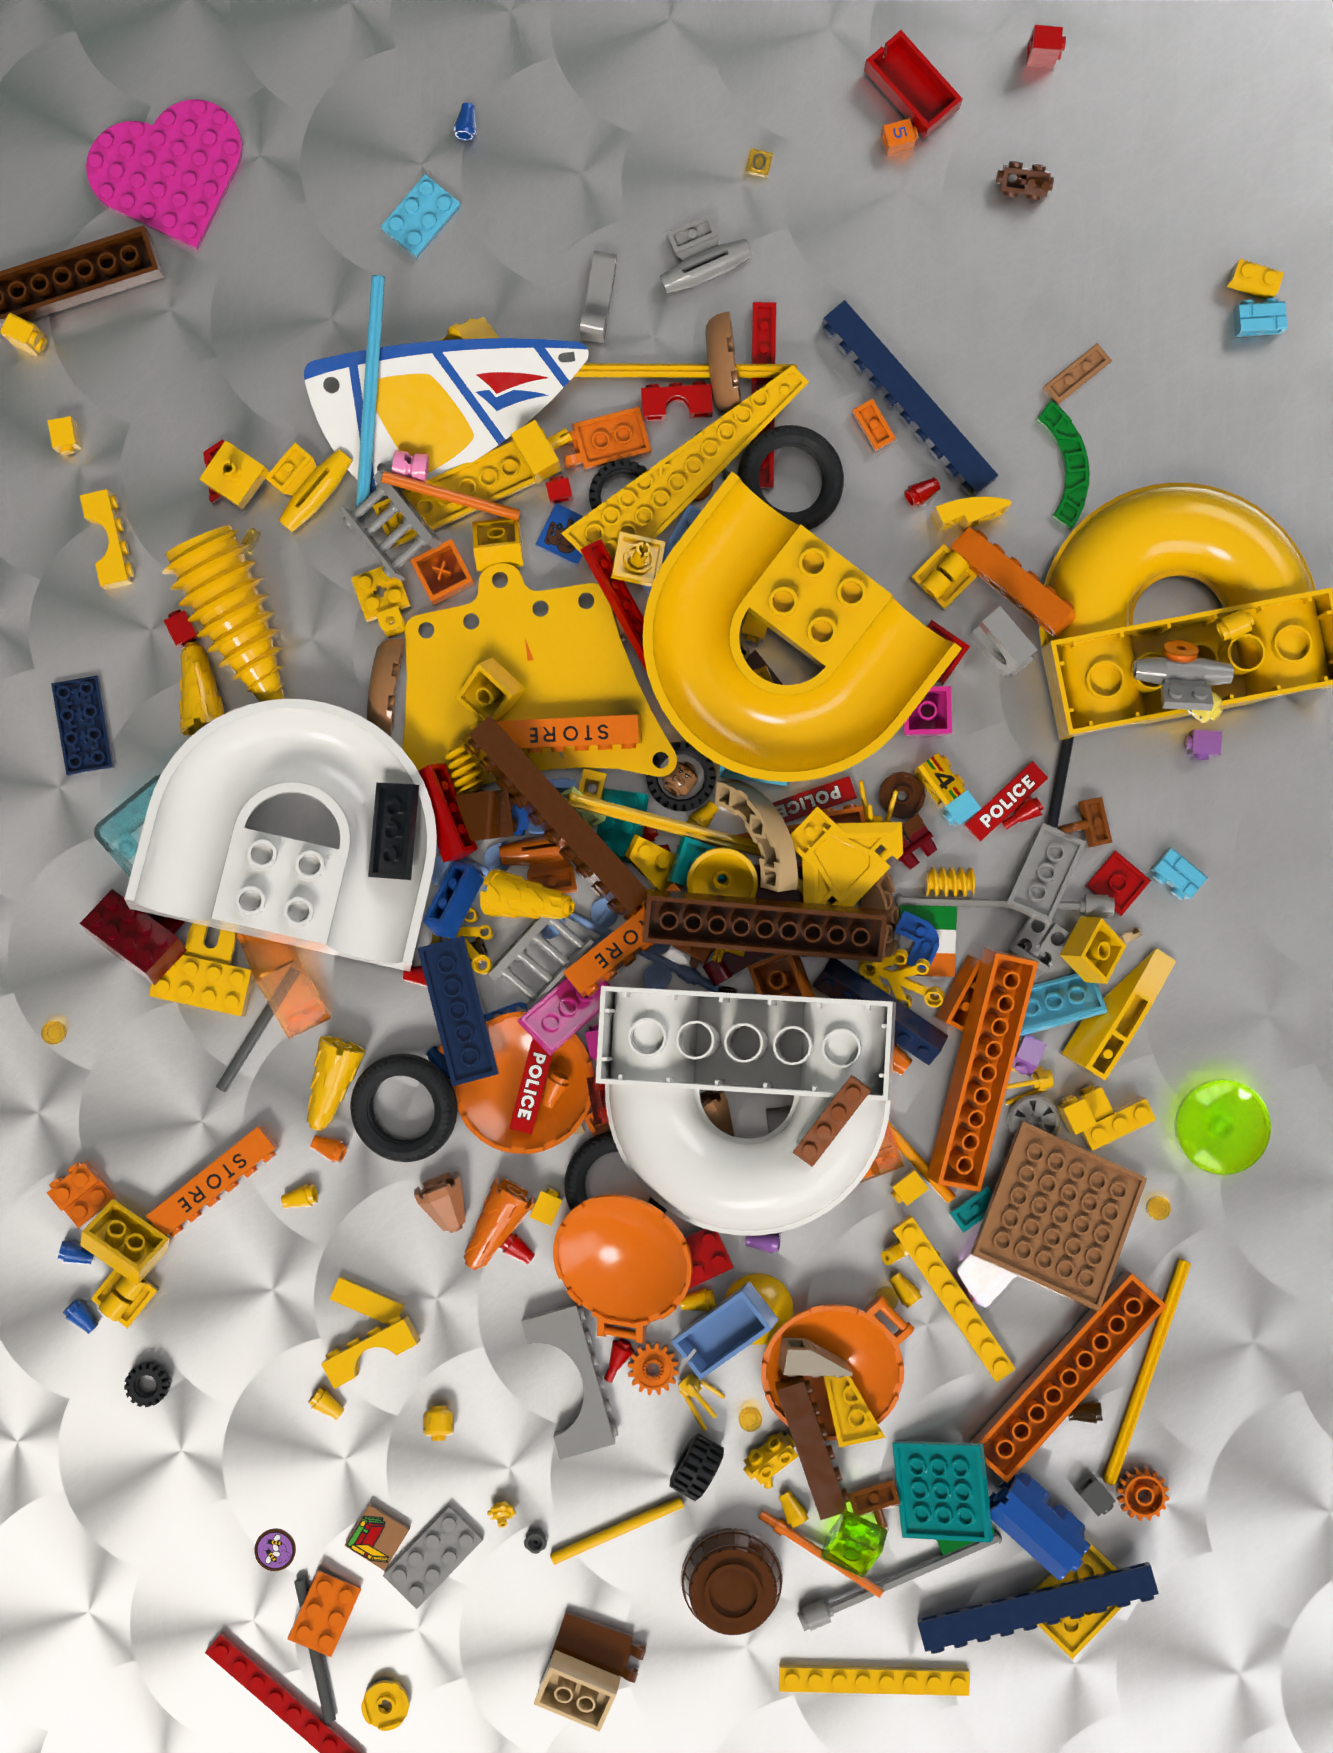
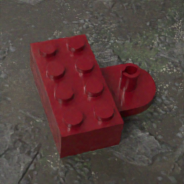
M113 889L79 923L91 938L153 985H156L187 951L180 939L174 935L185 921L129 909L124 897Z

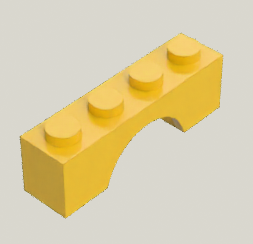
M108 489L79 495L84 518L90 523L102 525L109 539L105 555L95 563L100 587L108 590L133 584L131 577L134 576V569L132 564L128 563L126 554H129V547L127 541L122 538L121 532L124 531V525L121 517L118 518L116 509H119V503L116 495H113Z
M397 1315L387 1321L388 1326L382 1329L377 1326L368 1331L366 1338L359 1340L358 1337L346 1343L347 1348L340 1352L336 1348L325 1355L327 1359L321 1365L333 1388L335 1389L359 1374V1361L364 1351L374 1347H381L390 1350L397 1356L417 1345L421 1339L409 1316L406 1315L401 1318L400 1315Z

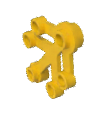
M470 908L464 920L471 924L475 923L479 918V914ZM473 912V919L468 920V914ZM488 925L460 927L455 938L464 936L480 937L484 940H489L493 937L494 931ZM484 929H489L487 936L482 935ZM432 932L430 944L441 942V936H436ZM465 938L468 953L472 960V969L481 975L489 973L492 969L491 959L485 955H480ZM486 961V968L481 969L480 964Z
M898 949L894 955L882 958V962L859 961L858 970L863 977L870 979L874 985L890 995V987L883 984L880 977L887 979L897 1001L902 1003V1000L907 1001L908 1004H902L909 1009L912 1004V998L905 994L902 986L925 996V1003L930 1007L936 1008L942 1005L945 995L940 987L932 986L929 988L907 978L917 974H927L930 968L928 960L919 959L916 965L893 971L886 969L885 967L894 964L904 965L907 962L908 952L904 949ZM901 955L904 959H900L897 956ZM919 965H924L926 968L922 969Z

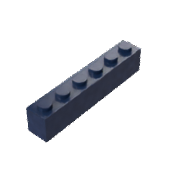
M829 958L812 986L833 999L896 1002L894 1042L928 1066L941 1052L948 1038V1035L838 959Z

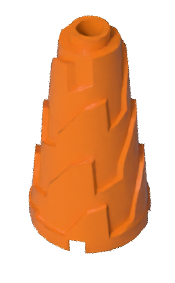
M497 1177L490 1186L491 1190L484 1202L475 1231L465 1249V1264L473 1270L487 1265L497 1249L506 1241L536 1203L533 1196H531L530 1200L526 1198L527 1190L510 1180L503 1178L501 1183H499L500 1179Z

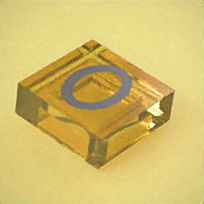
M751 148L745 173L768 178L773 153Z

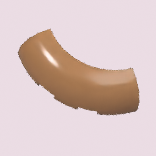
M730 311L717 314L711 318L706 325L705 331L715 406L724 412L730 411L741 403Z
M389 639L377 647L369 683L367 720L378 726L390 737L395 718L396 682L399 680L403 660V639Z
M888 871L860 899L861 907L884 909L887 914L882 958L894 955L898 940H894L895 925L899 922V908L894 906L892 893L895 892V888Z

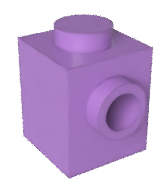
M1196 729L1189 731V735L1185 736L1184 742L1185 749H1188L1187 755H1194L1196 760H1209V756L1216 757L1221 755L1222 731Z
M1028 1034L1024 1035L1018 1042L1012 1068L1020 1074L1030 1076L1038 1067L1047 1044Z

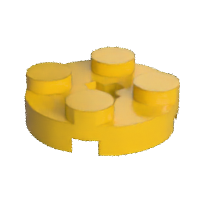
M381 1680L375 1682L366 1690L361 1704L362 1715L369 1725L372 1724L381 1731H390L399 1727L407 1717L410 1699L400 1682L396 1680ZM382 1700L391 1702L392 1705H390L389 1711H386L385 1708H380L379 1705L382 1704Z

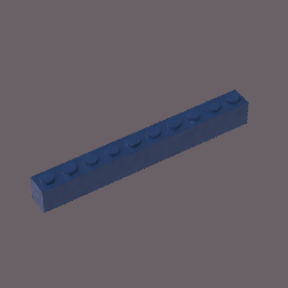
M845 300L823 318L822 329L829 338L834 337L839 343L838 348L846 356L849 355L854 360L853 365L860 373L864 372L869 377L868 382L876 391L879 389L883 393L885 402L891 408L895 407L898 410L902 422L907 426L909 424L912 426L917 439L922 443L926 442L931 448L929 451L936 460H941L946 465L945 470L952 478L956 477L962 483L960 487L967 495L971 494L973 497H976L996 480L998 474Z
M1144 1562L919 1618L917 1621L925 1652L931 1651V1654L943 1652L945 1650L944 1647L954 1645V1648L964 1647L968 1645L967 1641L977 1639V1642H984L990 1640L992 1635L1009 1636L1014 1634L1016 1629L1023 1628L1024 1631L1036 1629L1038 1627L1037 1624L1044 1622L1047 1625L1057 1624L1061 1622L1060 1618L1070 1616V1619H1078L1083 1617L1085 1612L1102 1613L1107 1611L1109 1606L1116 1605L1117 1608L1131 1605L1130 1601L1140 1599V1602L1150 1601L1159 1592L1149 1562Z

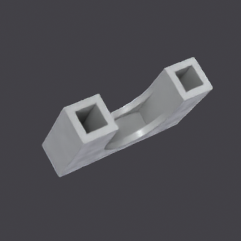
M1001 606L981 621L979 626L969 634L1004 677L1010 673L1014 677L1035 659L1033 654L1038 650Z

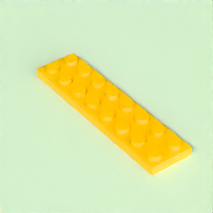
M513 441L486 453L472 463L461 464L426 481V483L491 502H497L536 484L513 445ZM405 490L402 492L432 531L477 511L473 508L414 491ZM390 498L373 505L377 517L390 506ZM396 512L382 526L387 537L403 523L402 519L404 516L401 512ZM409 529L391 546L392 549L417 539L416 535L418 533L414 529Z

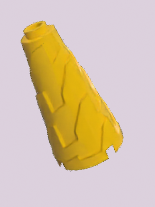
M198 642L185 644V648L182 649L180 655L182 679H180L179 725L180 732L186 736L194 735L199 729L225 714L221 696L218 695L215 677L212 676L208 656L205 654L204 647L200 646Z
M501 869L491 870L483 881V885L488 886L486 891L481 890L480 906L483 913L491 917L562 919L572 915L575 909V903L570 896Z
M320 1037L313 1065L315 1070L310 1086L311 1095L307 1117L310 1128L322 1131L332 1121L364 1058L366 1050L350 1041L348 1043L341 1042L342 1039L337 1037Z

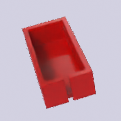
M902 30L888 40L884 48L881 46L866 59L864 72L905 118H910L911 124L916 126L917 131L924 139L960 109L963 98Z

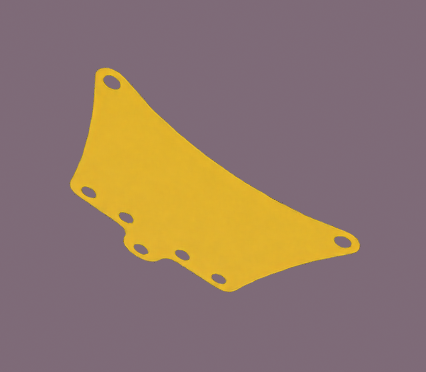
M497 563L486 568L480 575L478 594L471 603L419 614L407 621L405 626L407 685L402 749L418 771L429 764L437 763L446 764L450 777L456 770L448 768V764L453 760H445V755L449 753V750L464 744L461 739L472 730L471 725L478 719L455 697L476 666L490 658H494L526 688L515 706L499 721L641 715L642 743L636 744V748L622 749L621 744L612 745L610 750H598V745L589 746L587 751H575V746L565 747V752H561L564 759L561 757L560 752H551V748H542V753H528V749H521L540 771L568 768H609L656 777H664L674 771L677 765L676 753L652 713L621 642L611 606L599 584L587 583L533 591L524 584L517 568L507 563ZM497 572H503L508 577V583L503 588H497L492 583V577ZM583 593H590L594 597V604L589 609L581 608L578 603L579 596ZM544 601L548 604L549 608L545 616L538 617L533 613L535 602ZM469 613L476 614L479 618V625L475 629H468L464 626L463 619ZM424 622H429L434 627V633L430 638H423L419 635L418 628ZM525 638L534 660H527ZM658 752L666 753L669 758L668 765L664 768H657L653 764V756ZM476 755L471 757L470 761H478L473 770H481V773L476 778L484 779V782L479 787L495 782V776L491 772L489 774L481 768L479 765L480 760ZM451 777L453 785L459 778ZM455 787L456 792H458L462 787Z

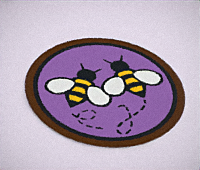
M273 1529L264 1532L257 1539L254 1553L257 1562L263 1568L270 1571H280L292 1563L296 1547L289 1534L282 1530Z

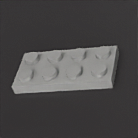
M1043 823L1006 906L1049 925L1086 842Z
M449 1505L383 1574V1577L417 1609L483 1541V1537Z

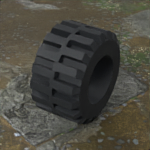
M699 1433L695 1435L681 1454L670 1477L669 1486L693 1501L701 1498L721 1464L724 1456V1447Z

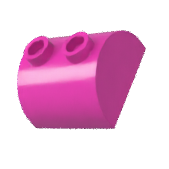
M937 686L929 690L905 721V736L929 737L952 734L951 686Z

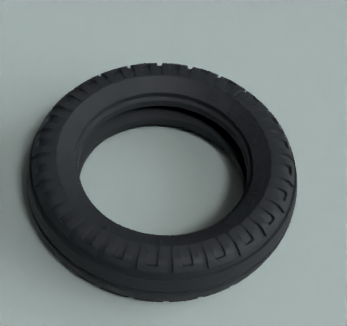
M797 425L774 427L757 436L744 451L737 472V476L740 477L741 481L761 500L790 521L804 526L807 530L816 528L831 516L841 499L844 487L842 464L833 446L819 433ZM783 447L801 449L808 453L819 466L822 476L820 494L816 501L803 511L786 512L777 509L766 500L760 489V467L766 456L776 449Z
M393 1054L372 1063L358 1078L351 1096V1118L360 1139L377 1155L397 1162L418 1161L437 1152L451 1136L457 1119L456 1094L445 1073L431 1061L412 1054ZM393 1076L411 1077L423 1084L429 1091L434 1103V1119L431 1127L422 1137L412 1140L399 1139L388 1134L378 1123L374 1113V1097L379 1086L387 1078Z
M611 1131L590 1138L572 1156L564 1181L565 1197L570 1211L580 1203L588 1200L585 1180L591 1165L605 1154L619 1152ZM650 1196L648 1203L666 1213L667 1209Z

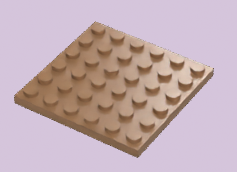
M1021 1121L1019 1122L970 1255L1095 1311H1100L1147 1178Z

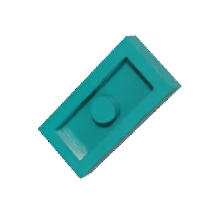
M985 1186L980 1192L975 1193L949 1212L963 1233L984 1218L993 1194L988 1186Z

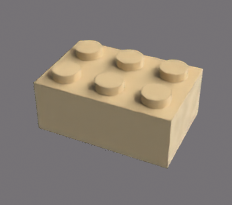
M554 1650L539 1684L533 1704L600 1732L617 1695L621 1677Z

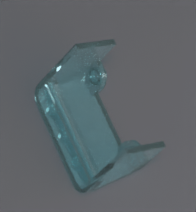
M161 774L147 782L97 823L94 828L95 838L129 877L133 865L128 860L136 854L138 844L131 833L144 824L154 788Z

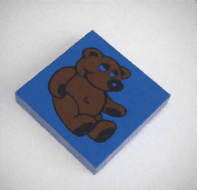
M556 503L535 545L578 566L583 555L561 532L583 516Z

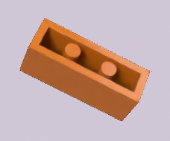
M967 955L935 1016L962 1032L964 1031L981 960Z

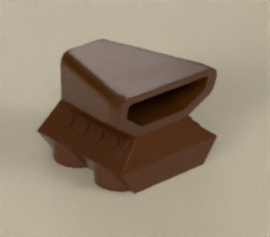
M489 790L455 796L471 841L514 836L518 823L517 819L511 814V809L514 807V803L511 800L513 796L507 790Z

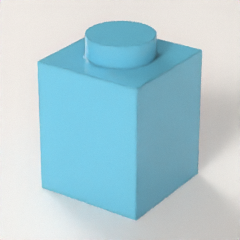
M966 790L942 808L945 811L942 815L950 825L958 826L978 812L981 807L970 792Z

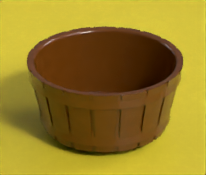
M737 1528L716 1530L717 1532L713 1531L702 1537L700 1541L698 1540L684 1560L683 1571H681L683 1597L692 1614L709 1629L724 1635L745 1634L761 1626L776 1608L783 1583L781 1565L772 1547L767 1542L765 1543L764 1539L760 1536Z

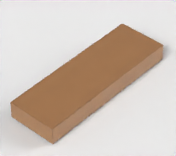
M1096 343L1043 386L1042 389L1054 403L1059 405L1110 364L1112 360L1100 345Z

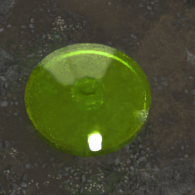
M1219 1079L1207 1081L1196 1086L1184 1097L1176 1112L1174 1130L1180 1150L1192 1164L1209 1173L1230 1175L1248 1169L1261 1158L1270 1140L1271 1121L1266 1105L1256 1092L1239 1082Z

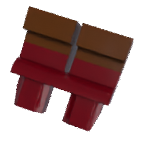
M918 813L902 824L903 854L898 860L894 858L897 863L901 862L908 870H911L920 863L912 853L916 849L920 848L926 857L937 850L935 843L931 839L934 836L927 829Z

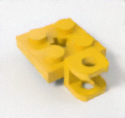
M384 566L351 577L366 621L370 622L378 619L380 627L388 638L404 633L406 625L400 610L411 607L403 582L395 577L389 578L382 570ZM377 588H387L383 597H380L378 594L375 595Z

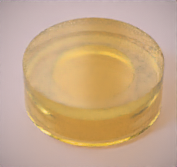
M254 528L248 530L242 541V544H251L246 551L252 552L261 536L260 531Z
M59 1021L47 1022L41 1030L42 1039L51 1045L63 1042L67 1035L66 1027Z
M1154 1196L1147 1201L1146 1212L1155 1220H1164L1169 1216L1171 1206L1167 1199L1161 1196Z
M884 1286L876 1291L874 1299L881 1294L892 1309L897 1306L898 1296L893 1288Z
M745 1407L739 1413V1424L745 1431H756L762 1424V1415L755 1407Z

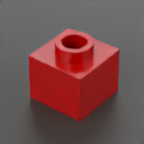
M555 476L549 479L550 482H546L550 505L573 500L568 477Z

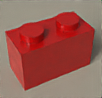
M1034 26L1027 44L1026 66L1054 68L1056 61L1061 59L1062 51L1065 50L1066 36H1062L1063 27Z

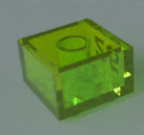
M844 1509L825 1537L820 1558L864 1578L882 1554L888 1530Z

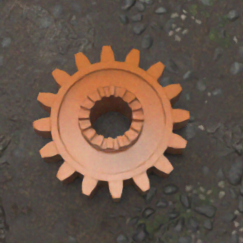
M646 1342V1348L642 1349V1347L638 1346V1354L632 1353L630 1356L634 1362H628L627 1367L633 1369L628 1372V1377H634L632 1380L633 1386L636 1384L640 1385L639 1392L646 1388L648 1395H651L652 1390H656V1393L660 1395L661 1388L669 1391L668 1383H676L675 1378L672 1376L679 1375V1370L674 1368L679 1365L678 1360H672L675 1353L674 1351L668 1353L667 1345L661 1348L659 1347V1342H656L654 1346H650L649 1342ZM655 1363L659 1365L660 1370L657 1373H650L647 1371V1366Z
M1134 1467L1133 1474L1126 1471L1127 1478L1125 1480L1119 1478L1122 1487H1116V1491L1121 1494L1116 1497V1500L1119 1503H1123L1120 1508L1123 1511L1128 1510L1127 1515L1130 1518L1136 1515L1139 1521H1142L1143 1517H1146L1149 1521L1153 1515L1159 1517V1511L1161 1509L1166 1510L1167 1508L1164 1505L1165 1501L1170 1499L1165 1494L1169 1490L1168 1486L1162 1485L1165 1482L1162 1476L1157 1477L1158 1473L1155 1470H1152L1149 1474L1147 1467H1143L1142 1472L1137 1467ZM1143 1489H1147V1496L1142 1499L1138 1498V1493Z

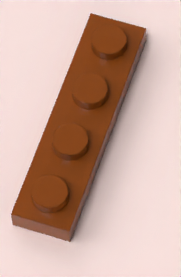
M851 1074L795 1147L793 1153L813 1167L871 1092V1088Z

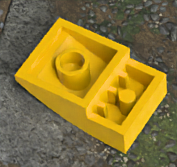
M997 497L963 498L936 506L930 517L937 532L957 524L960 525L962 532H964L969 526L973 528L1005 514L1012 503L1008 499Z

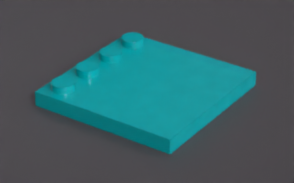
M895 1441L892 1443L897 1493L901 1503L899 1505L902 1538L988 1543L993 1540L983 1443Z

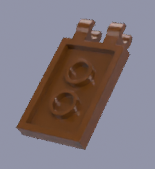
M566 1610L550 1659L554 1650H557L635 1683L638 1669L627 1666L630 1655L643 1660L646 1646L631 1642L633 1634Z

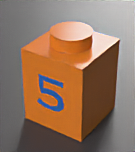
M910 118L883 125L881 136L887 156L914 148L916 139H918V131L915 125L912 126Z

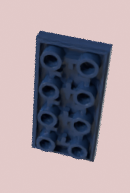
M99 676L51 683L66 775L72 776L115 768Z

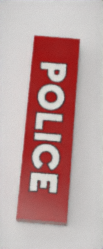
M1032 761L971 817L964 826L981 842L1037 790L1048 777Z
M850 776L781 799L772 804L776 807L784 822L788 823L808 816L817 806L821 810L857 799Z
M533 1038L509 1127L511 1130L532 1135L552 1059V1055L550 1056Z

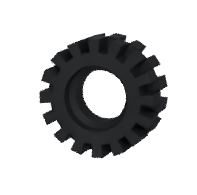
M152 1361L148 1363L143 1362L134 1367L124 1381L126 1382V1385H124V1390H127L126 1396L127 1398L130 1396L132 1399L130 1402L133 1404L135 1402L138 1403L137 1406L139 1407L145 1405L146 1408L151 1405L154 1406L164 1399L171 1385L168 1381L170 1375L165 1373L167 1372L166 1368L162 1369L161 1364H154ZM148 1375L155 1379L156 1388L152 1393H145L140 1389L139 1380L142 1376Z

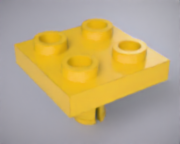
M620 531L617 538L611 578L652 587L662 566L666 542Z

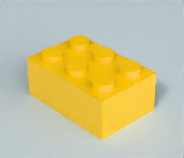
M112 1199L82 1231L80 1245L135 1285H138L167 1253L170 1238Z

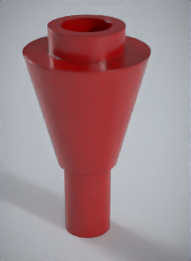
M1029 796L1014 814L1002 821L1007 830L1018 822L1043 815L1041 810L1044 807L1037 797L1032 799Z
M619 1339L612 1342L609 1368L604 1377V1380L607 1382H613L617 1371L634 1352L629 1341Z

